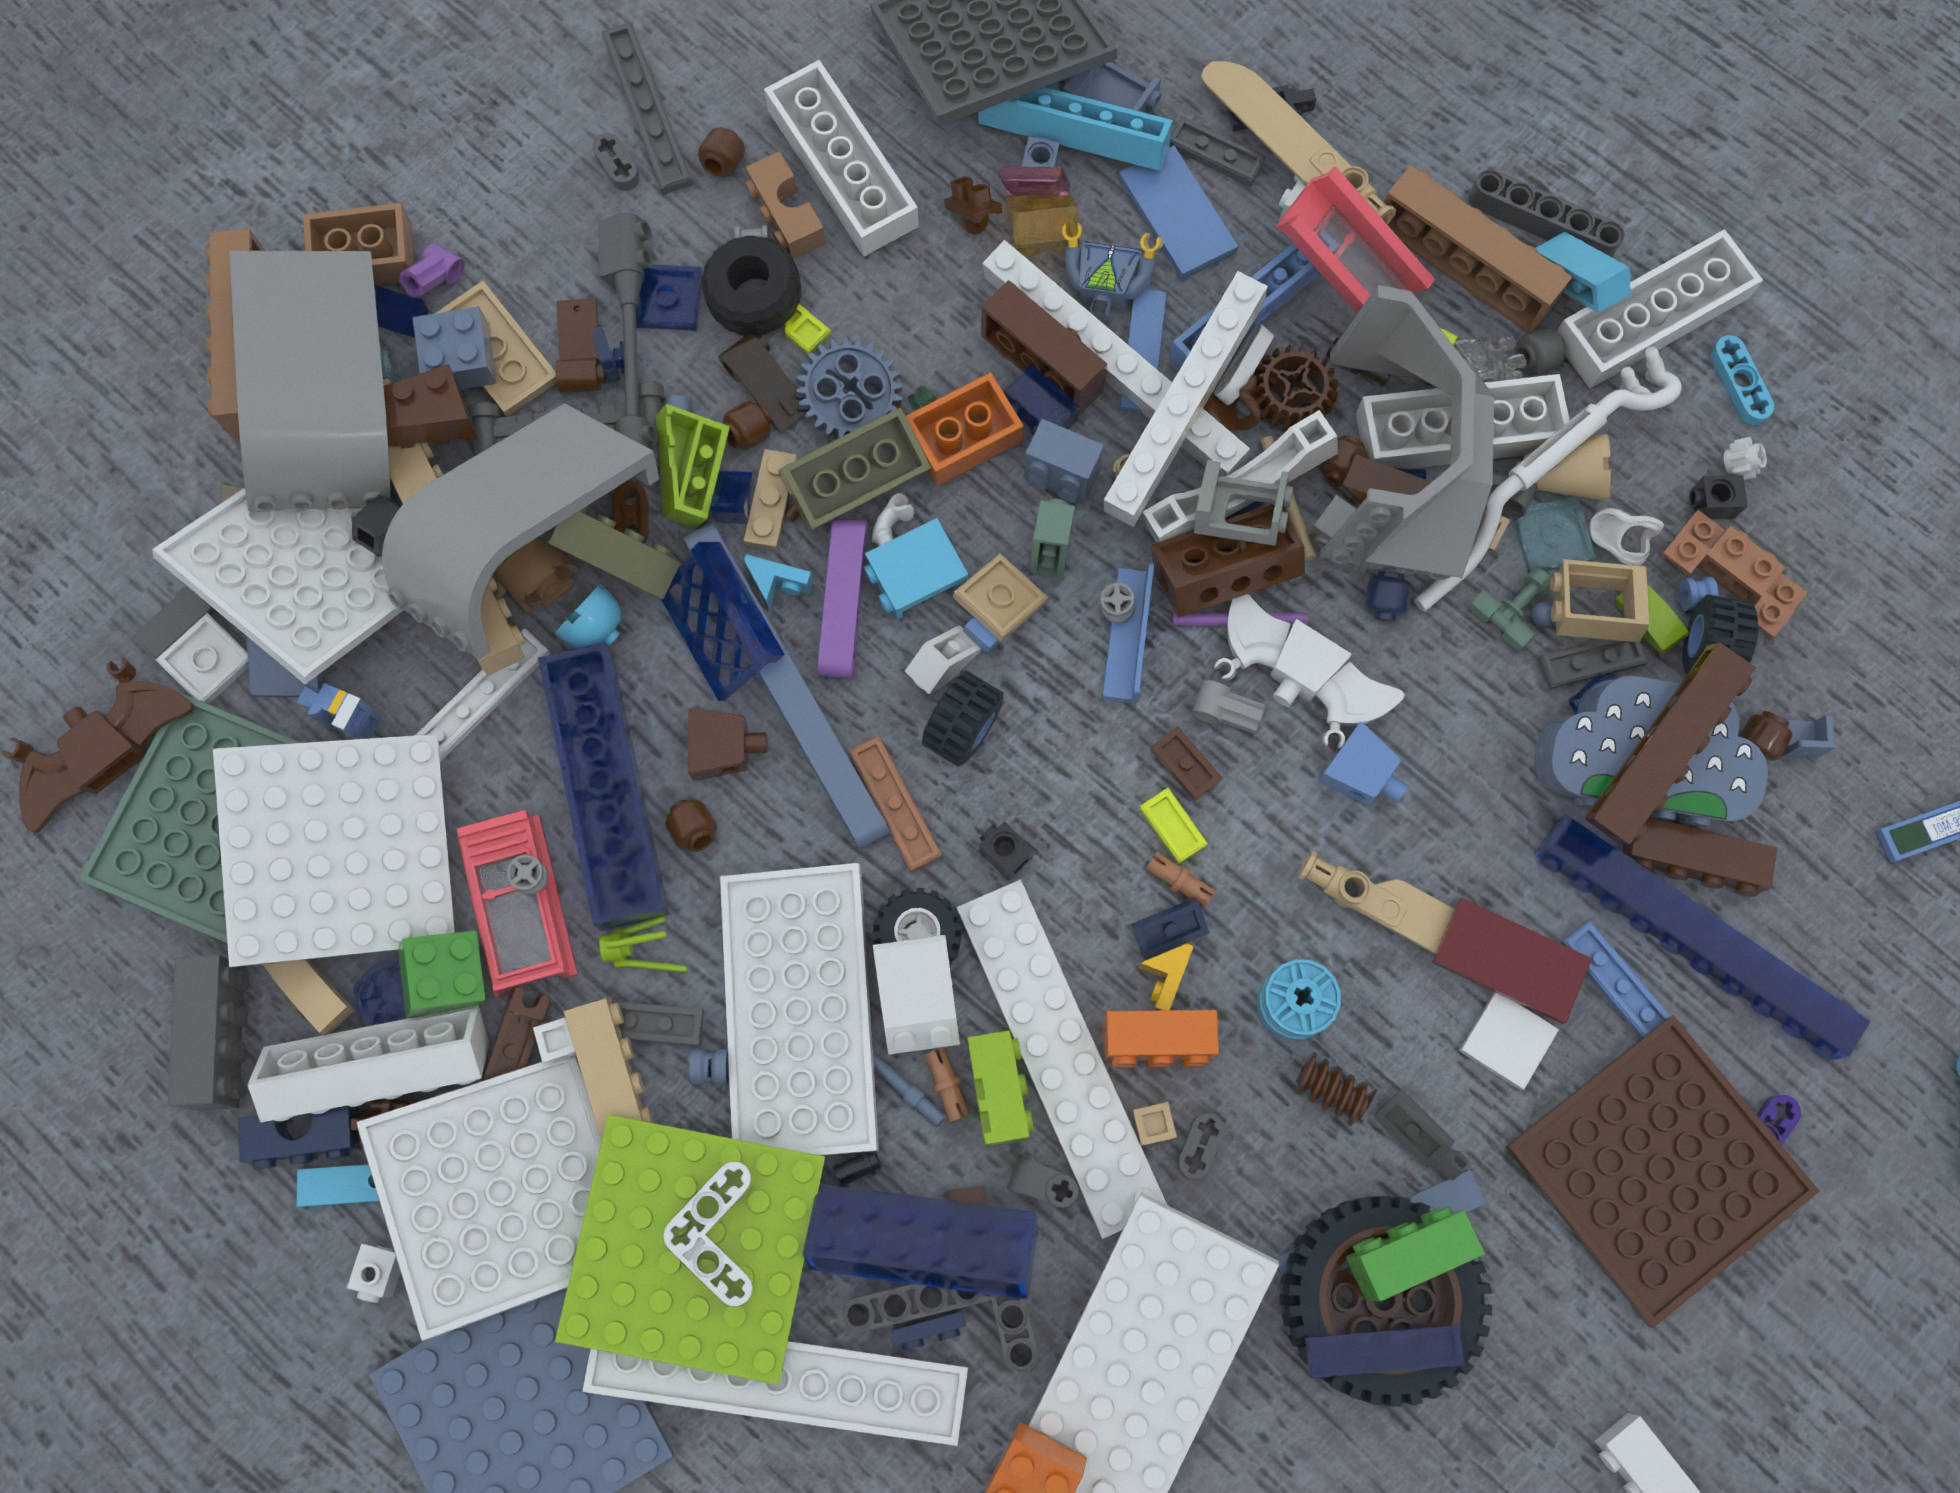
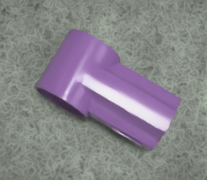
M432 243L425 249L420 261L400 273L399 282L404 287L405 293L416 298L419 295H424L443 281L450 285L457 282L464 271L465 261L441 245Z

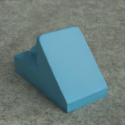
M746 554L744 562L747 571L768 610L771 608L777 587H781L780 589L783 592L794 596H799L800 593L810 595L813 586V578L810 571Z

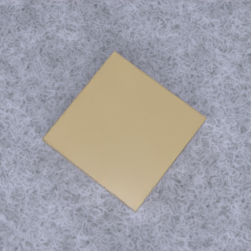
M1001 553L962 584L953 594V598L1000 642L1041 608L1048 599L1046 594Z

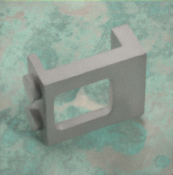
M1207 460L1196 507L1194 533L1276 546L1278 532L1285 533L1288 512H1282L1283 507H1290L1293 487L1287 486L1289 472L1282 471L1280 483L1276 485L1220 476L1221 462ZM1239 498L1274 504L1271 528L1262 529L1227 523L1225 517L1229 500Z

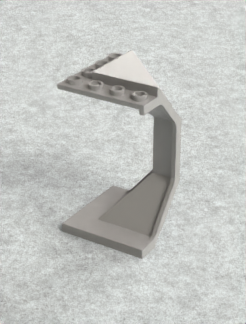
M1378 285L1331 350L1330 364L1427 381L1452 396L1450 467L1415 495L1369 488L1367 498L1320 550V557L1330 558L1336 563H1360L1370 569L1383 567L1396 569L1401 574H1426L1436 580L1447 579L1451 576L1463 578L1493 485L1494 396L1469 360L1463 359L1412 291Z

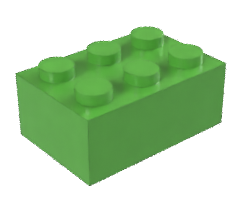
M1450 1206L1443 1209L1439 1207L1420 1215L1423 1222L1416 1224V1222L1409 1224L1405 1222L1388 1229L1386 1232L1389 1237L1382 1240L1381 1237L1374 1239L1372 1237L1353 1245L1352 1247L1355 1252L1345 1257L1364 1299L1373 1301L1385 1300L1485 1255L1465 1210L1452 1211Z

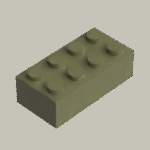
M900 407L777 471L807 529L812 530L927 471L931 466Z

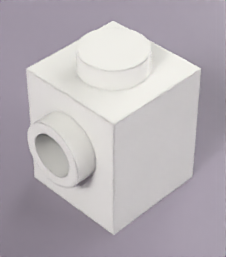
M361 1243L347 1286L348 1289L358 1291L357 1298L379 1303L380 1297H393L401 1273L394 1249L373 1243Z

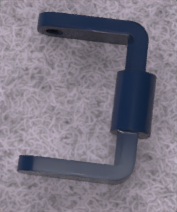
M596 328L592 334L605 376L609 383L620 381L614 355L609 349L605 332L602 328Z

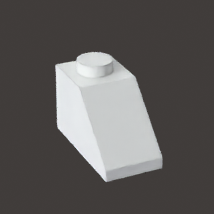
M958 625L925 642L905 672L914 680V683L919 688L931 694L947 685L981 652L982 648Z

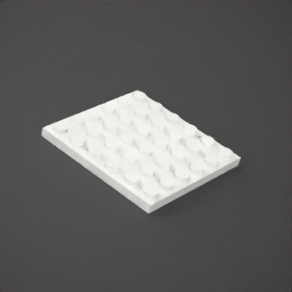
M243 488L152 549L154 559L304 684H307L403 611L402 608L397 609L388 598L387 592L390 590L383 571L382 556L378 557L352 540V518L364 507L341 510L327 508L309 509L306 511H248L246 491Z
M437 734L213 749L229 967L392 951L399 949L403 938L455 933Z
M575 1055L546 1064L540 1062L356 1122L421 1342L568 1287L601 1146V1138Z

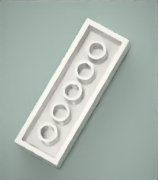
M820 60L764 89L768 112L863 257L919 227L917 205Z
M1724 229L1630 282V296L1600 313L1586 307L1566 318L1556 332L1564 341L1565 356L1589 389L1621 372L1623 368L1630 367L1644 359L1645 351L1648 347L1653 346L1659 350L1747 300L1762 283L1763 279Z
M1560 374L1485 383L1494 396L1493 459L1523 456L1532 453L1570 421ZM1439 388L1365 396L1362 398L1355 414L1360 441L1365 446L1368 459L1398 470L1450 464L1452 396Z
M479 1005L266 1046L262 1049L248 1082V1088L260 1122H266L271 1120L285 1121L293 1116L306 1113L321 1114L331 1108L346 1105L356 1107L367 1101L382 1098L388 1100L395 1099L403 1094L417 1091L431 1092L439 1087L452 1084L466 1085L482 1078L489 1039Z

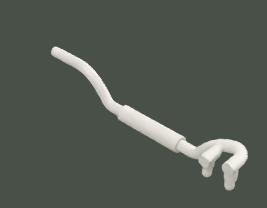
M1652 346L1648 347L1645 351L1647 360L1645 379L1664 389L1651 393L1647 388L1639 384L1632 368H1623L1620 373L1623 381L1620 390H1615L1606 395L1596 405L1589 404L1511 469L1508 473L1509 478L1501 483L1487 500V507L1475 537L1463 578L1451 576L1447 579L1436 580L1414 599V603L1421 611L1426 612L1464 580L1480 563L1495 536L1505 503L1519 490L1526 491L1604 426L1607 422V417L1620 406L1639 411L1654 410L1674 402L1680 396L1682 390L1681 382L1678 377L1665 370L1663 359L1660 357L1657 348Z

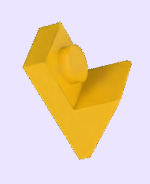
M1185 944L1140 964L1139 969L1164 978L1163 982L1156 981L1150 1000L1156 1002L1153 1011L1170 1010L1194 946Z

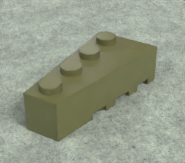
M584 507L537 537L661 599H664L681 564L670 558L671 550L655 542L652 547L643 544L644 536L628 528L625 529L624 533H621L614 529L616 522L598 513L595 519L586 515L587 507Z

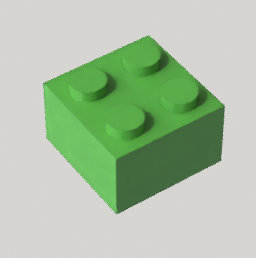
M476 930L402 939L398 953L406 1018L479 1005V1008L485 1002V993Z

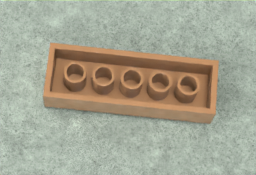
M1411 165L1386 195L1384 203L1396 209L1395 216L1388 226L1410 251L1527 333L1539 327L1554 308L1572 279V276L1566 273L1563 267L1544 258L1534 247L1524 244L1514 237L1508 229L1498 226L1485 217L1482 211L1472 208L1459 199L1453 191L1443 188L1433 181L1427 173L1419 171Z
M250 229L209 232L210 246H206L205 249L206 259L210 265V275L206 276L210 306L206 307V316L211 326V336H208L206 340L207 349L211 356V366L207 368V378L211 386V397L207 400V407L210 416L221 425L223 431H226L236 443L240 442L229 251H265Z

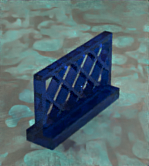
M698 542L690 549L693 555L679 566L664 599L661 600L717 700L725 701L768 663L777 662L785 654L721 542ZM697 564L703 572L702 584L692 582L694 567ZM676 584L682 585L680 603L675 602L669 592ZM692 587L701 589L699 608L689 606ZM710 591L714 592L719 600L718 612L708 610ZM689 611L698 613L696 631L691 630L687 623ZM707 615L717 617L715 636L705 634ZM726 620H730L735 628L734 640L724 638ZM705 639L714 641L712 659L707 658L703 652ZM723 644L733 646L731 664L721 662ZM742 648L747 649L754 661L748 668L740 666ZM720 668L730 670L729 684L725 688L719 680Z

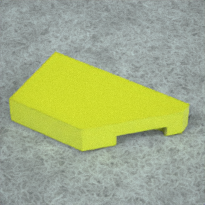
M798 304L792 318L785 323L786 337L807 355L809 352L813 353L818 348V345L822 344L831 335V330L800 304Z

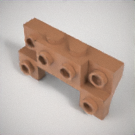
M1699 510L1690 517L1659 556L1662 560L1665 558L1669 559L1684 571L1682 575L1686 578L1697 567L1709 577H1713L1719 585L1739 600L1754 603L1758 617V628L1767 635L1765 639L1768 641L1777 635L1793 615L1795 608L1807 595L1805 590L1781 573L1786 567L1779 563L1772 553L1763 551L1750 540L1746 533L1734 529L1731 525L1724 530Z

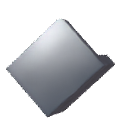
M1824 715L1816 721L1787 720L1789 722L1788 728L1792 731L1793 735L1783 752V757L1819 758L1835 748L1832 715Z

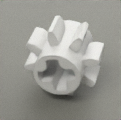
M1751 437L1735 440L1733 444H1730L1731 449L1724 452L1726 471L1729 474L1743 475L1744 480L1756 478V474H1760V468H1764L1767 463L1764 446L1761 443L1752 444Z

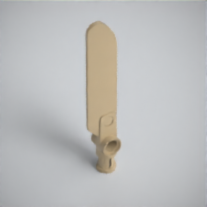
M1213 61L1203 69L1201 79L1204 85L1303 183L1308 184L1312 178L1326 174L1331 168L1336 166L1387 225L1395 216L1396 209L1393 206H1387L1377 196L1378 191L1368 182L1367 172L1361 167L1351 166L1260 76L1242 65L1227 61Z
M1313 850L1303 862L1297 876L1301 880L1306 878L1321 886L1323 893L1331 896L1339 906L1352 908L1433 954H1436L1454 911V908L1405 881L1395 879L1373 884L1363 872L1350 871L1339 864L1335 867L1318 858L1317 852ZM1345 882H1352L1356 885L1358 889L1357 897H1351L1346 893Z

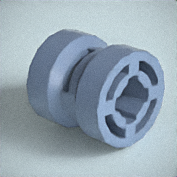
M692 1049L689 1060L690 1084L703 1085L705 1082H714L716 1085H728V1049H716L713 1053H706L703 1049Z

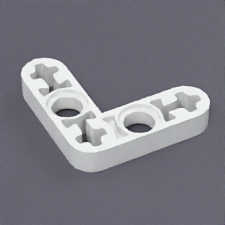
M734 1161L726 1163L670 1221L664 1230L663 1236L668 1249L729 1306L743 1305L749 1300L753 1291L752 1281L706 1234L746 1193L751 1185L752 1178L748 1168L742 1163ZM740 1169L744 1173L740 1178L744 1184L740 1188L732 1186L725 1193L732 1197L725 1204L721 1195L711 1190V1187L717 1183L721 1189L728 1181V1178L725 1176L726 1172L731 1170L735 1173ZM706 1196L714 1197L719 1205L717 1214L709 1219L701 1217L697 1210L698 1202ZM690 1211L694 1219L704 1224L705 1228L699 1232L698 1228L694 1226L687 1235L691 1240L689 1244L679 1243L674 1245L672 1241L675 1238V1234L672 1230L676 1226L683 1229L690 1223V1220L684 1218ZM705 1251H713L719 1257V1266L713 1273H703L698 1267V1258ZM726 1264L732 1268V1271L726 1274L732 1281L736 1282L741 1278L745 1282L742 1287L745 1295L742 1298L734 1296L730 1299L726 1295L729 1287L722 1280H720L717 1287L711 1282L723 1272Z

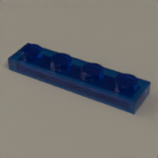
M1459 1325L1305 1337L1309 1376L1311 1378L1465 1365Z

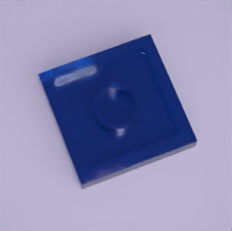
M652 264L651 267L644 269L645 280L641 286L636 309V328L697 331L703 275L702 268Z

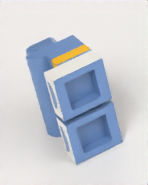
M326 683L323 684L321 690L307 684L297 700L299 705L309 709L308 715L332 732L341 731L351 740L370 739L382 718L361 698Z

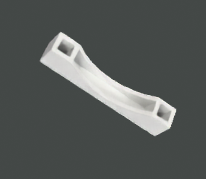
M1319 410L1291 426L1263 453L1225 477L1279 485L1281 473L1284 471L1289 472L1288 482L1337 455V435ZM1201 488L1185 493L1173 494L1143 511L1147 529L1156 543L1194 531L1195 513ZM1239 498L1230 499L1225 518L1255 501Z

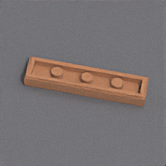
M878 735L848 750L910 872L912 873L942 858L938 846L880 736Z

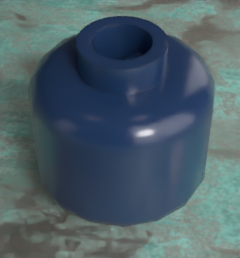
M1378 571L1377 576L1369 579L1365 607L1368 611L1376 613V620L1395 622L1396 615H1404L1408 612L1412 586L1409 581L1404 580L1405 574Z

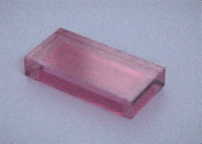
M1001 166L999 175L1009 195L1066 196L1069 195L1071 186L1062 167Z

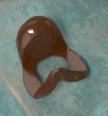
M1250 376L1248 382L1239 389L1240 396L1230 405L1223 403L1212 392L1203 409L1228 430L1245 431L1254 428L1261 418L1259 405L1250 395L1256 388V376ZM1239 398L1247 404L1252 412L1244 419H1238L1236 412Z

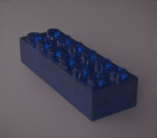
M820 1184L818 1194L814 1198L802 1255L808 1269L813 1271L1028 1299L1039 1229L1037 1212Z

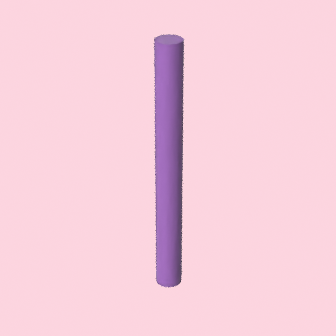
M1172 612V625L1227 626L1228 612H1193L1181 617ZM1267 613L1274 618L1290 623V626H1293L1296 619L1308 626V613Z

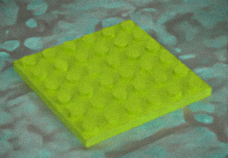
M608 1115L555 1342L779 1385L825 1156ZM733 1161L740 1162L748 1168L752 1178L751 1185L746 1193L706 1235L752 1281L753 1291L751 1297L747 1302L739 1306H729L714 1294L668 1249L663 1237L664 1230L670 1221L722 1166ZM739 1169L734 1173L729 1170L725 1174L728 1181L721 1189L717 1183L711 1187V1190L721 1195L725 1204L732 1198L725 1193L732 1186L740 1188L744 1184L740 1179L744 1174L743 1171ZM711 1196L703 1197L697 1205L699 1215L706 1219L714 1217L719 1209L717 1200ZM690 1211L684 1216L685 1219L690 1220V1223L683 1229L676 1226L672 1230L675 1234V1238L672 1241L674 1245L679 1243L689 1244L691 1240L687 1235L694 1226L698 1228L699 1232L705 1228L704 1224L694 1219ZM705 1251L700 1254L697 1262L699 1269L703 1273H713L719 1266L717 1254L713 1251ZM726 1264L723 1272L711 1282L717 1287L720 1280H722L729 1287L726 1295L730 1299L734 1296L742 1298L745 1295V1292L742 1290L745 1282L741 1278L736 1282L732 1281L726 1275L732 1271V1268Z

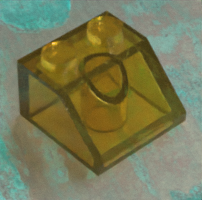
M1069 189L1005 196L1012 244L1021 254H1036L1043 248L1064 251L1065 246L1068 245V240L1062 234V228L1065 223L1068 225L1067 233L1069 236L1075 237L1078 234L1077 205Z

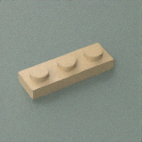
M764 449L743 540L745 546L778 551L785 520L784 513L787 510L790 494L777 470L798 460L796 454Z

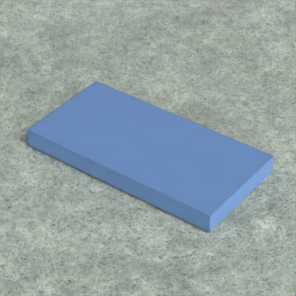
M1175 145L1169 148L1160 171L1133 165L1119 172V180L1156 239L1158 236L1162 237V249L1181 279L1237 252L1238 245Z

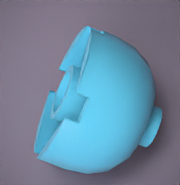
M599 584L554 634L576 650L592 651L601 644L607 648L620 634L616 630L621 620V609L618 601L603 585Z

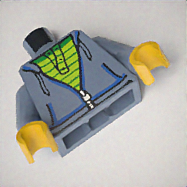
M1067 223L1064 224L1062 234L1068 240V245L1065 246L1067 275L1073 289L1080 292L1081 301L1091 304L1090 313L1099 321L1108 319L1110 307L1126 308L1131 299H1136L1150 285L1156 263L1154 254L1163 246L1161 236L1157 237L1154 248L1148 246L1150 233H1145L1140 241L1142 248L1082 240L1081 245H1079L1078 239L1083 234L1082 225L1080 223L1077 224L1078 234L1075 237H1071L1067 233Z

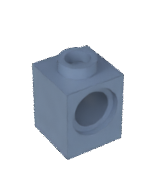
M1028 136L1020 170V187L1051 193L1059 159L1060 142L1052 141L1046 137L1035 138ZM1042 160L1045 161V163L1040 164L1036 163L1035 161Z

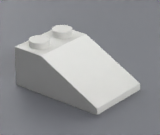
M941 935L873 945L888 1055L960 1045L946 936Z

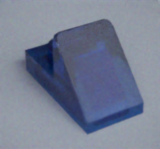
M719 471L710 504V512L717 523H748L749 498L753 485L752 472Z

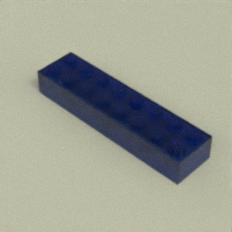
M606 642L538 658L593 925L600 931H605L669 915L664 884L614 655Z

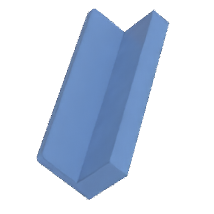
M1149 563L1147 571L1118 568L1116 583H1123L1133 591L1135 612L1131 619L1124 623L1111 622L1102 700L1136 704L1140 689L1154 564Z

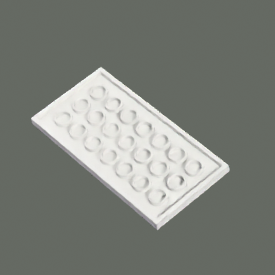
M859 863L720 876L732 1139L820 1156L879 1151L861 865Z
M1142 1192L1140 1193L1028 1425L1087 1458L1083 1478L1075 1493H1168L1278 1269V1260Z

